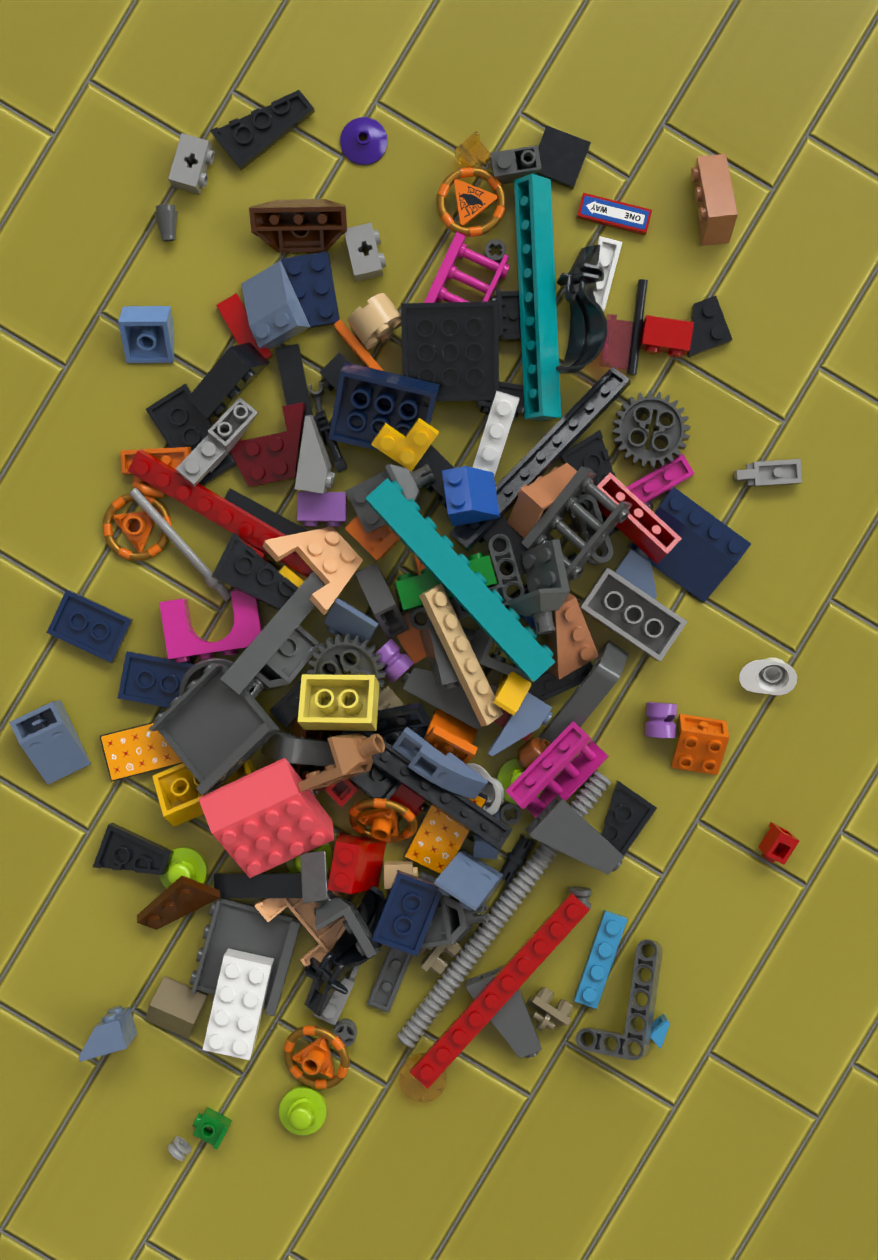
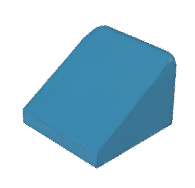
M665 1014L655 1019L652 1025L651 1038L659 1048L663 1045L670 1025Z

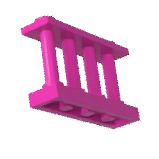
M456 232L424 303H437L443 300L446 302H469L447 292L445 284L448 279L451 281L455 279L485 293L486 295L482 302L490 301L500 278L505 279L510 269V265L507 264L509 256L504 254L501 263L491 260L468 249L467 245H465V236ZM464 257L496 272L491 284L484 283L457 270V267L454 266L457 259Z
M573 721L505 791L522 809L526 808L536 818L557 795L566 801L609 756L591 741L590 736ZM579 752H581V753L570 763V761H571ZM547 786V788L537 798L536 796Z

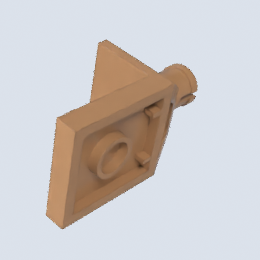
M359 733L327 738L335 764L326 766L322 772L319 770L306 774L307 779L298 782L300 792L329 787L370 771L373 763L372 755L382 753L385 750L383 738L379 734H373L366 738V736Z

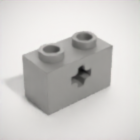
M181 133L168 178L173 187L200 195L202 188H205L207 185V169L209 165H212L215 151H213L210 142Z
M372 223L347 228L344 234L355 281L358 282L383 276L382 268L386 267L384 254L378 253L377 245L381 244L378 229L373 230ZM364 248L368 249L369 255L364 256Z

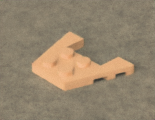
M333 527L268 539L263 544L264 549L276 562L296 551L324 582L325 586L314 592L310 597L312 603L323 615L328 612L331 605L363 562L362 558Z
M332 891L336 897L341 896L339 892ZM266 898L255 903V908L267 922L271 921L288 907L318 942L317 945L300 958L305 967L311 964L310 959L312 957L321 963L325 955L332 950L346 929L343 921L346 919L343 916L326 928L317 930L315 920L316 909L319 908L318 903L303 904L302 898Z

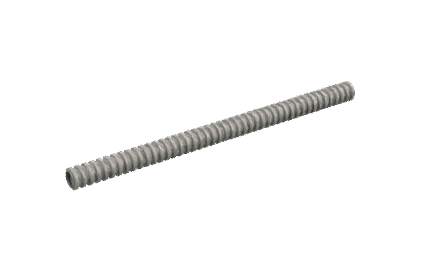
M595 771L593 777L590 776L588 778L590 781L584 783V789L581 788L579 790L581 793L575 795V801L572 800L570 802L572 804L571 807L583 818L585 814H589V809H593V803L598 802L597 798L602 797L601 793L607 790L606 786L611 785L610 780L599 771ZM542 842L539 843L540 847L535 849L536 853H532V858L526 861L527 865L522 866V872L519 871L517 873L518 877L513 878V884L510 883L508 885L509 889L504 890V896L501 895L499 897L501 900L496 901V906L491 908L492 912L489 913V921L477 926L478 930L473 932L474 936L468 938L469 942L464 944L465 948H461L459 950L460 954L455 956L456 960L451 961V967L448 966L446 968L447 972L442 973V979L439 978L437 980L438 984L433 985V990L428 992L429 996L424 997L425 1001L419 1004L420 1008L415 1009L416 1013L411 1015V1020L406 1021L407 1025L402 1027V1032L399 1031L397 1033L399 1040L408 1047H415V1041L418 1042L420 1040L419 1036L424 1035V1029L427 1030L429 1028L428 1024L433 1023V1017L436 1018L438 1016L437 1012L442 1011V1006L447 1004L446 1000L451 999V994L456 992L455 988L460 987L459 983L465 980L464 976L469 975L468 971L473 969V964L478 963L477 959L482 957V952H486V946H490V941L495 940V934H499V929L504 928V922H508V917L513 916V910H517V905L522 904V898L525 899L527 897L526 893L531 892V886L534 887L536 885L535 881L540 880V874L543 875L545 873L543 870L549 868V862L552 863L554 861L552 858L558 856V850Z

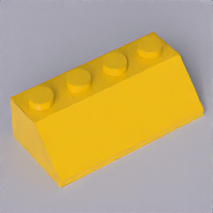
M249 758L219 788L255 772L256 770L251 759ZM184 763L152 776L163 817L172 826L175 827L204 814L199 802V797L204 795H201L196 789L200 782Z

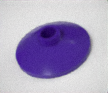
M360 117L353 119L344 127L341 133V149L346 158L355 164H373L382 158L387 149L388 140L385 129L372 118ZM361 135H366L368 139L366 141H360L359 137Z

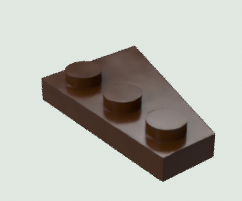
M181 876L137 915V923L157 930L221 898L220 890Z

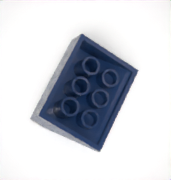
M345 362L340 370L328 439L380 451L371 444L385 423L404 436L408 434L418 418L431 426L440 384Z
M673 487L668 490L653 512L682 539L658 564L648 557V559L651 560L652 566L704 603L738 563L751 543ZM631 541L627 547H632L636 550L638 546Z

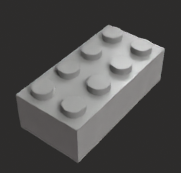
M608 567L603 569L579 605L581 611L655 661L660 662L688 622Z

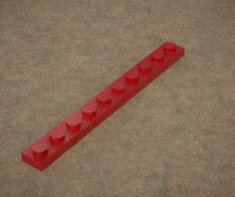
M142 449L137 451L128 469V472L231 533H235L267 554L269 553L263 547L266 540L287 536L198 483L194 487L179 475L174 468ZM296 551L279 560L306 577H309L313 572Z
M571 892L410 1069V1074L428 1089L590 909Z

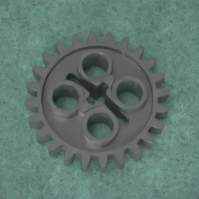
M648 391L646 398L640 392L638 393L637 401L633 397L629 398L630 406L626 403L621 405L624 412H616V416L619 419L613 420L612 424L618 428L613 429L612 434L618 435L613 443H621L618 453L626 452L624 460L632 457V465L640 461L642 469L646 463H649L650 468L654 469L656 462L662 468L665 463L664 460L671 464L673 462L672 455L675 457L681 455L678 449L684 450L687 445L682 441L689 439L690 436L684 432L689 431L690 426L683 424L689 417H681L684 408H675L678 403L677 400L669 403L670 395H667L665 399H661V392H658L656 397H652L651 391ZM656 410L657 415L653 426L654 433L650 439L649 450H645L652 412ZM644 412L648 419L640 421L637 419L636 413ZM659 418H669L671 421V425H662L659 421ZM634 434L640 435L643 442L635 444L631 441V436ZM657 439L663 440L666 448L658 449L654 441Z
M347 633L344 640H342L341 636L337 634L335 642L329 637L326 640L327 645L321 642L318 646L319 650H315L312 653L315 658H311L309 664L314 667L309 668L307 671L309 674L349 675L348 673L344 674V670L346 672L350 671V675H358L360 673L375 675L380 684L379 687H383L385 681L380 679L386 675L385 671L380 670L385 666V662H378L382 654L374 655L373 651L376 646L368 648L367 639L360 643L359 635L354 640H351L349 633ZM346 653H353L357 661L348 660ZM325 664H333L336 671L331 672L327 670Z

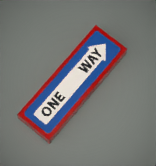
M583 193L577 218L646 235L652 210Z

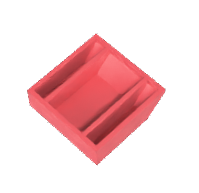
M286 758L199 797V802L211 833L249 878L334 840L333 820L310 790L300 792L298 782L303 780Z

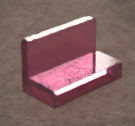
M607 314V337L601 350L599 366L627 369L633 322L617 320V315Z

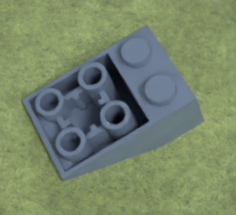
M61 700L48 703L9 722L20 746L47 785L91 764Z
M463 849L435 880L434 884L439 887L438 890L448 897L452 895L458 899V903L463 908L476 911L490 899L504 875L479 858H473L471 853Z

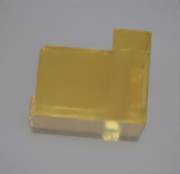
M475 131L455 149V158L464 168H479L490 159V152L480 142V134Z

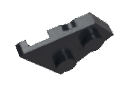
M716 296L692 305L691 322H694L690 351L687 353L688 358L733 340Z

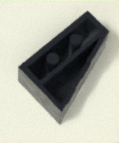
M251 343L231 346L187 399L206 419L215 416L220 417L227 411V406L242 393L270 362Z

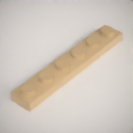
M442 584L435 585L420 594L419 597L480 725L488 726L503 715V712L499 706L493 703L495 695Z

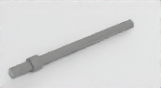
M134 488L129 495L206 579L205 583L210 588H214L227 601L231 597L229 590L221 581L211 577L212 571L141 492Z

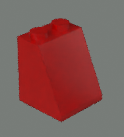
M340 832L335 843L327 890L354 894L367 891L372 886L378 888L386 842Z

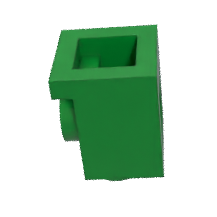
M207 1107L204 1114L198 1113L192 1125L196 1128L193 1135L213 1145V1148L217 1150L232 1120Z

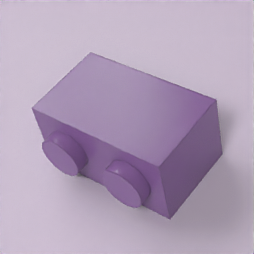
M298 492L297 521L303 522L304 527H318V523H327V527H341V523H347V493L325 492L322 494Z

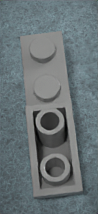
M239 397L208 430V435L176 468V472L195 487L209 471L212 473L252 424L258 412Z

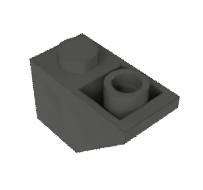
M538 145L490 153V171L494 179H498L502 185L514 183L515 179L535 174L542 170Z

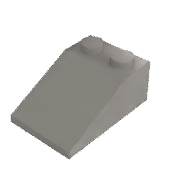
M314 415L305 416L295 489L324 494L334 486L335 473L332 472V464L318 422L315 420Z

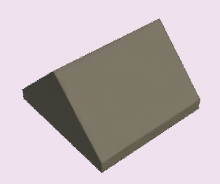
M164 976L149 1005L145 1020L189 1039L208 994L199 990L193 994L191 993L192 987Z

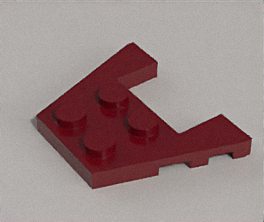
M304 402L282 406L286 432L247 440L240 439L230 451L249 487L296 478L301 448L300 439L301 433H303V415L306 408Z

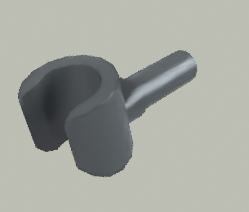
M320 382V390L318 392H313L311 383L308 388L310 395L314 398L317 413L323 411L321 397L324 394V390Z

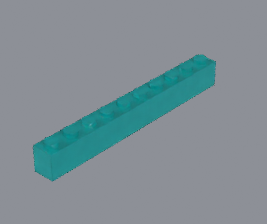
M529 174L514 180L525 419L548 421L562 418L560 373L556 371V367L559 366L551 179Z
M387 478L365 498V502L530 682L536 681L555 663L552 659L553 652L545 644L541 646L535 640L537 638L535 632L529 626L524 628L520 624V616L512 608L508 610L502 604L504 599L496 590L491 592L485 585L487 580L478 571L474 573L468 567L471 563L462 553L456 554L452 549L454 544L445 535L441 537L435 531L437 528L436 524L429 517L424 519L418 512L421 510L418 504L413 499L407 500L402 495L403 488L395 480L391 482Z

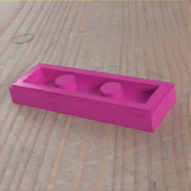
M681 454L679 457L674 458L671 464H664L662 468L659 467L627 488L645 504L695 473L685 456Z

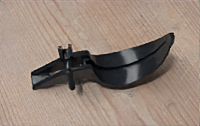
M599 244L581 248L568 274L562 273L557 280L558 285H566L565 298L570 304V334L567 352L562 366L556 367V371L560 374L576 373L597 358L606 341L607 320L593 294L594 291H597L596 282L604 280V271L600 266H597L600 255Z
M376 886L370 887L357 907L372 934L386 901L385 895ZM346 929L333 951L328 952L321 963L312 957L310 959L311 964L305 967L307 976L312 978L313 982L304 1005L319 1017L335 991L342 994L348 993L347 988L341 984L346 977L347 971L353 966L361 965L369 960L366 954L362 956L355 945L358 940L354 933L349 934ZM325 981L327 984L322 995L318 991Z

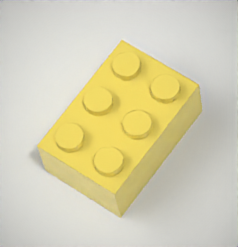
M302 674L298 723L304 730L376 731L380 685L375 675Z

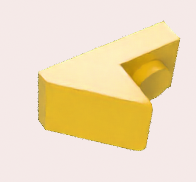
M513 671L509 675L504 674L499 680L493 703L514 716L529 691L531 682Z

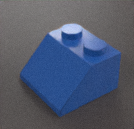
M468 466L442 470L447 511L452 526L500 518L493 472Z

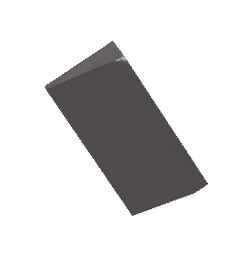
M325 851L301 854L303 904L327 902Z

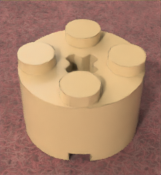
M385 293L377 294L368 299V305L363 309L359 306L348 318L350 327L367 350L377 345L380 340L383 343L389 341L394 336L392 331L402 326L400 312Z

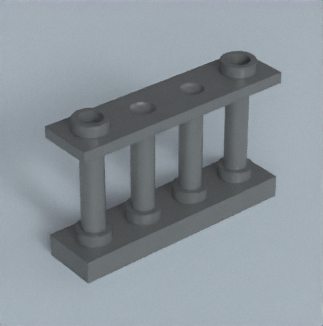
M583 466L580 467L521 542L527 549L534 548L548 542L547 536L549 533L557 529L581 551L573 562L563 555L568 581L576 580L582 574L584 564L618 523H622L629 516L630 512L628 510L632 506L631 503L621 501L617 505L593 484L594 480L592 479L596 473L590 468ZM587 491L611 512L603 524L578 503L577 498L582 492ZM572 510L596 531L588 543L563 522L562 517L567 511Z

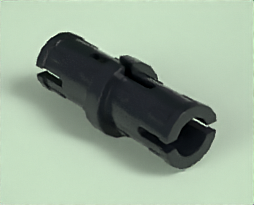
M522 834L520 835L513 850L506 855L508 858L500 870V873L504 875L502 880H506L508 883L511 882L519 866L524 864L525 861L523 859L534 841L528 837L525 838Z

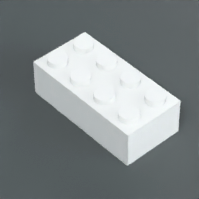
M227 949L222 961L203 1050L246 1060L251 1059L274 958Z

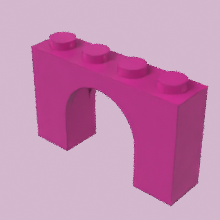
M239 590L230 591L234 612V625L231 632L218 642L205 641L194 632L191 625L188 599L159 602L168 659L175 658V662L178 663L190 661L189 656L199 655V659L213 657V652L222 651L224 656L237 654L236 649L247 648L263 630L259 600Z

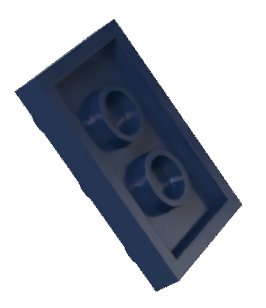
M328 251L281 259L310 328L334 325L340 317Z
M66 589L46 633L108 662L114 663L133 619Z
M126 651L118 698L170 708V703L179 696V688L183 676L195 664L188 662L176 663L172 659Z
M397 870L372 934V941L418 956L442 895L438 890L439 887L430 881Z

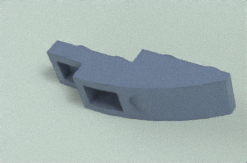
M408 727L405 728L392 746L397 752L411 761L408 765L410 769L430 782L458 795L475 799L488 783V780L451 752L445 756Z

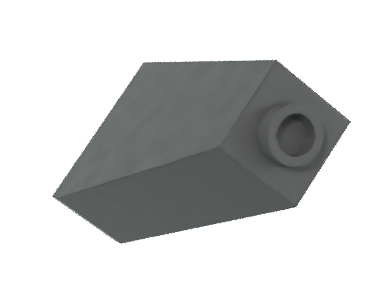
M414 667L412 671L409 669L406 671L401 681L405 684L404 690L479 730L481 725L460 681H458L459 686L445 689L444 685L437 686L431 670ZM489 683L495 695L498 685Z
M559 795L525 829L532 838L606 874L616 871L624 858L608 840Z
M504 966L466 980V987L471 996L475 999ZM519 988L494 1015L491 1022L519 1058H531L539 1053L538 1051L542 1050Z

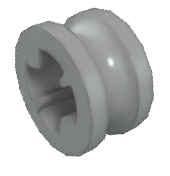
M176 1136L173 1139L174 1143H170L167 1148L175 1159L183 1161L186 1158V1154H189L192 1149L184 1138Z

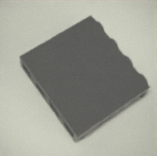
M212 663L207 666L203 671L204 675L199 680L191 682L186 688L187 691L182 696L175 698L170 703L171 707L166 712L159 714L154 719L155 723L149 728L151 732H160L200 782L196 789L201 795H206L218 789L279 730L278 726L246 688L240 695H237L220 681V678L229 669L225 663Z
M219 898L217 902L213 901L209 916H213L211 924L206 925L202 937L206 939L204 948L200 947L196 961L200 962L197 971H193L190 979V984L193 985L191 993L195 994L199 990L215 995L223 957L228 948L274 958L263 1009H266L265 1014L275 1016L301 922L297 917L284 913H279L271 921L267 922L255 908V905L230 898Z

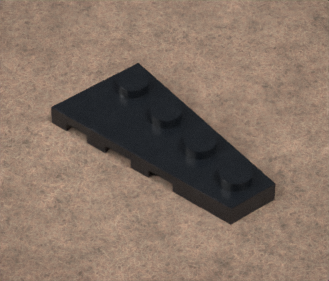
M297 90L271 102V105L263 109L253 110L251 114L241 119L236 118L229 121V124L219 129L216 127L210 130V132L237 167L243 170L312 115L315 110L301 91Z
M601 430L570 448L560 457L564 464L568 463L576 471L581 466L593 470L596 475L592 480H594L593 484L596 486L609 473L616 477L602 439ZM587 491L582 492L583 495H584V494H589V495H590V493H588ZM601 513L604 523L607 518ZM615 526L609 536L619 531V529Z
M235 533L232 534L211 576L277 610H280L298 589L296 585L281 575L269 562L267 563Z

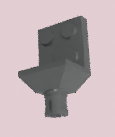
M428 463L415 471L388 464L385 466V471L346 490L367 534L386 524L365 502V498L388 478L391 482L395 480L403 488L402 495L407 500L413 499L417 503L421 494L420 489L436 481L433 473H430L432 471Z
M560 539L550 540L521 553L529 593L508 601L509 606L524 617L533 616L536 635L556 631L552 612L560 610L570 593Z
M299 625L246 689L256 699L261 691L280 689L289 685L313 656L312 653L318 650L320 643Z
M462 626L479 664L507 675L513 671L528 680L515 664L513 666L506 664V658L492 653L491 657L488 656L493 640L482 628H478L475 631Z
M327 890L328 901L318 903L319 908L316 909V929H324L344 916L346 920L343 921V924L348 933H354L358 942L355 945L362 956L366 954L369 959L381 951L378 943L372 941V933L356 905L342 896L336 897L331 890Z
M441 895L420 949L451 945L464 939L473 927V924L487 923L489 921V913L478 914L487 911V905L484 903L476 911L473 909L470 911L463 908L458 903L459 900L452 895L451 897Z

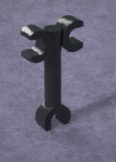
M325 410L320 411L314 417L318 422L320 432L324 435L339 473L348 467L337 442L328 439L331 424L327 419Z

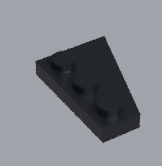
M617 780L601 835L624 856L657 807Z
M110 823L107 826L93 868L103 867L112 868V870H131L139 873L163 875L167 872L174 851L115 823Z

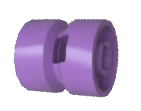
M392 639L375 653L382 654L378 662H385L383 667L386 672L385 677L392 684L414 663L406 653H400V647Z
M646 702L645 716L649 720L645 722L644 736L676 738V724L673 722V719L677 717V704Z

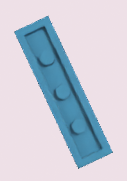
M607 910L603 911L574 996L575 1002L597 1009L628 920L627 917Z

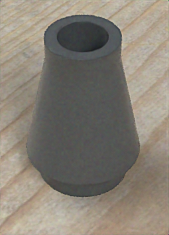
M175 205L156 206L154 215L161 234V241H175L178 211H175Z

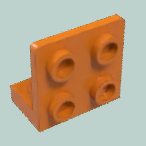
M358 515L345 527L346 531L378 562L400 540L387 525L367 534Z
M437 708L434 711L424 740L445 756L451 752L467 764L477 751V747L473 745L478 730Z
M679 714V738L671 763L672 768L718 775L729 740L727 721Z

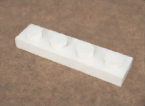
M496 391L472 468L493 472L495 477L519 397Z

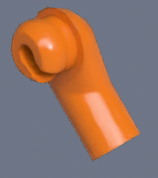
M133 476L132 487L137 488L141 494L164 498V492L150 484H145V481L137 476Z

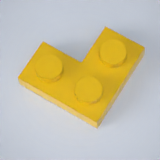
M418 418L406 436L385 423L371 445L412 471L435 440L439 431Z

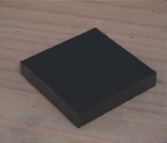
M546 126L538 147L542 170L535 173V175L551 179L555 183L574 189L591 142Z

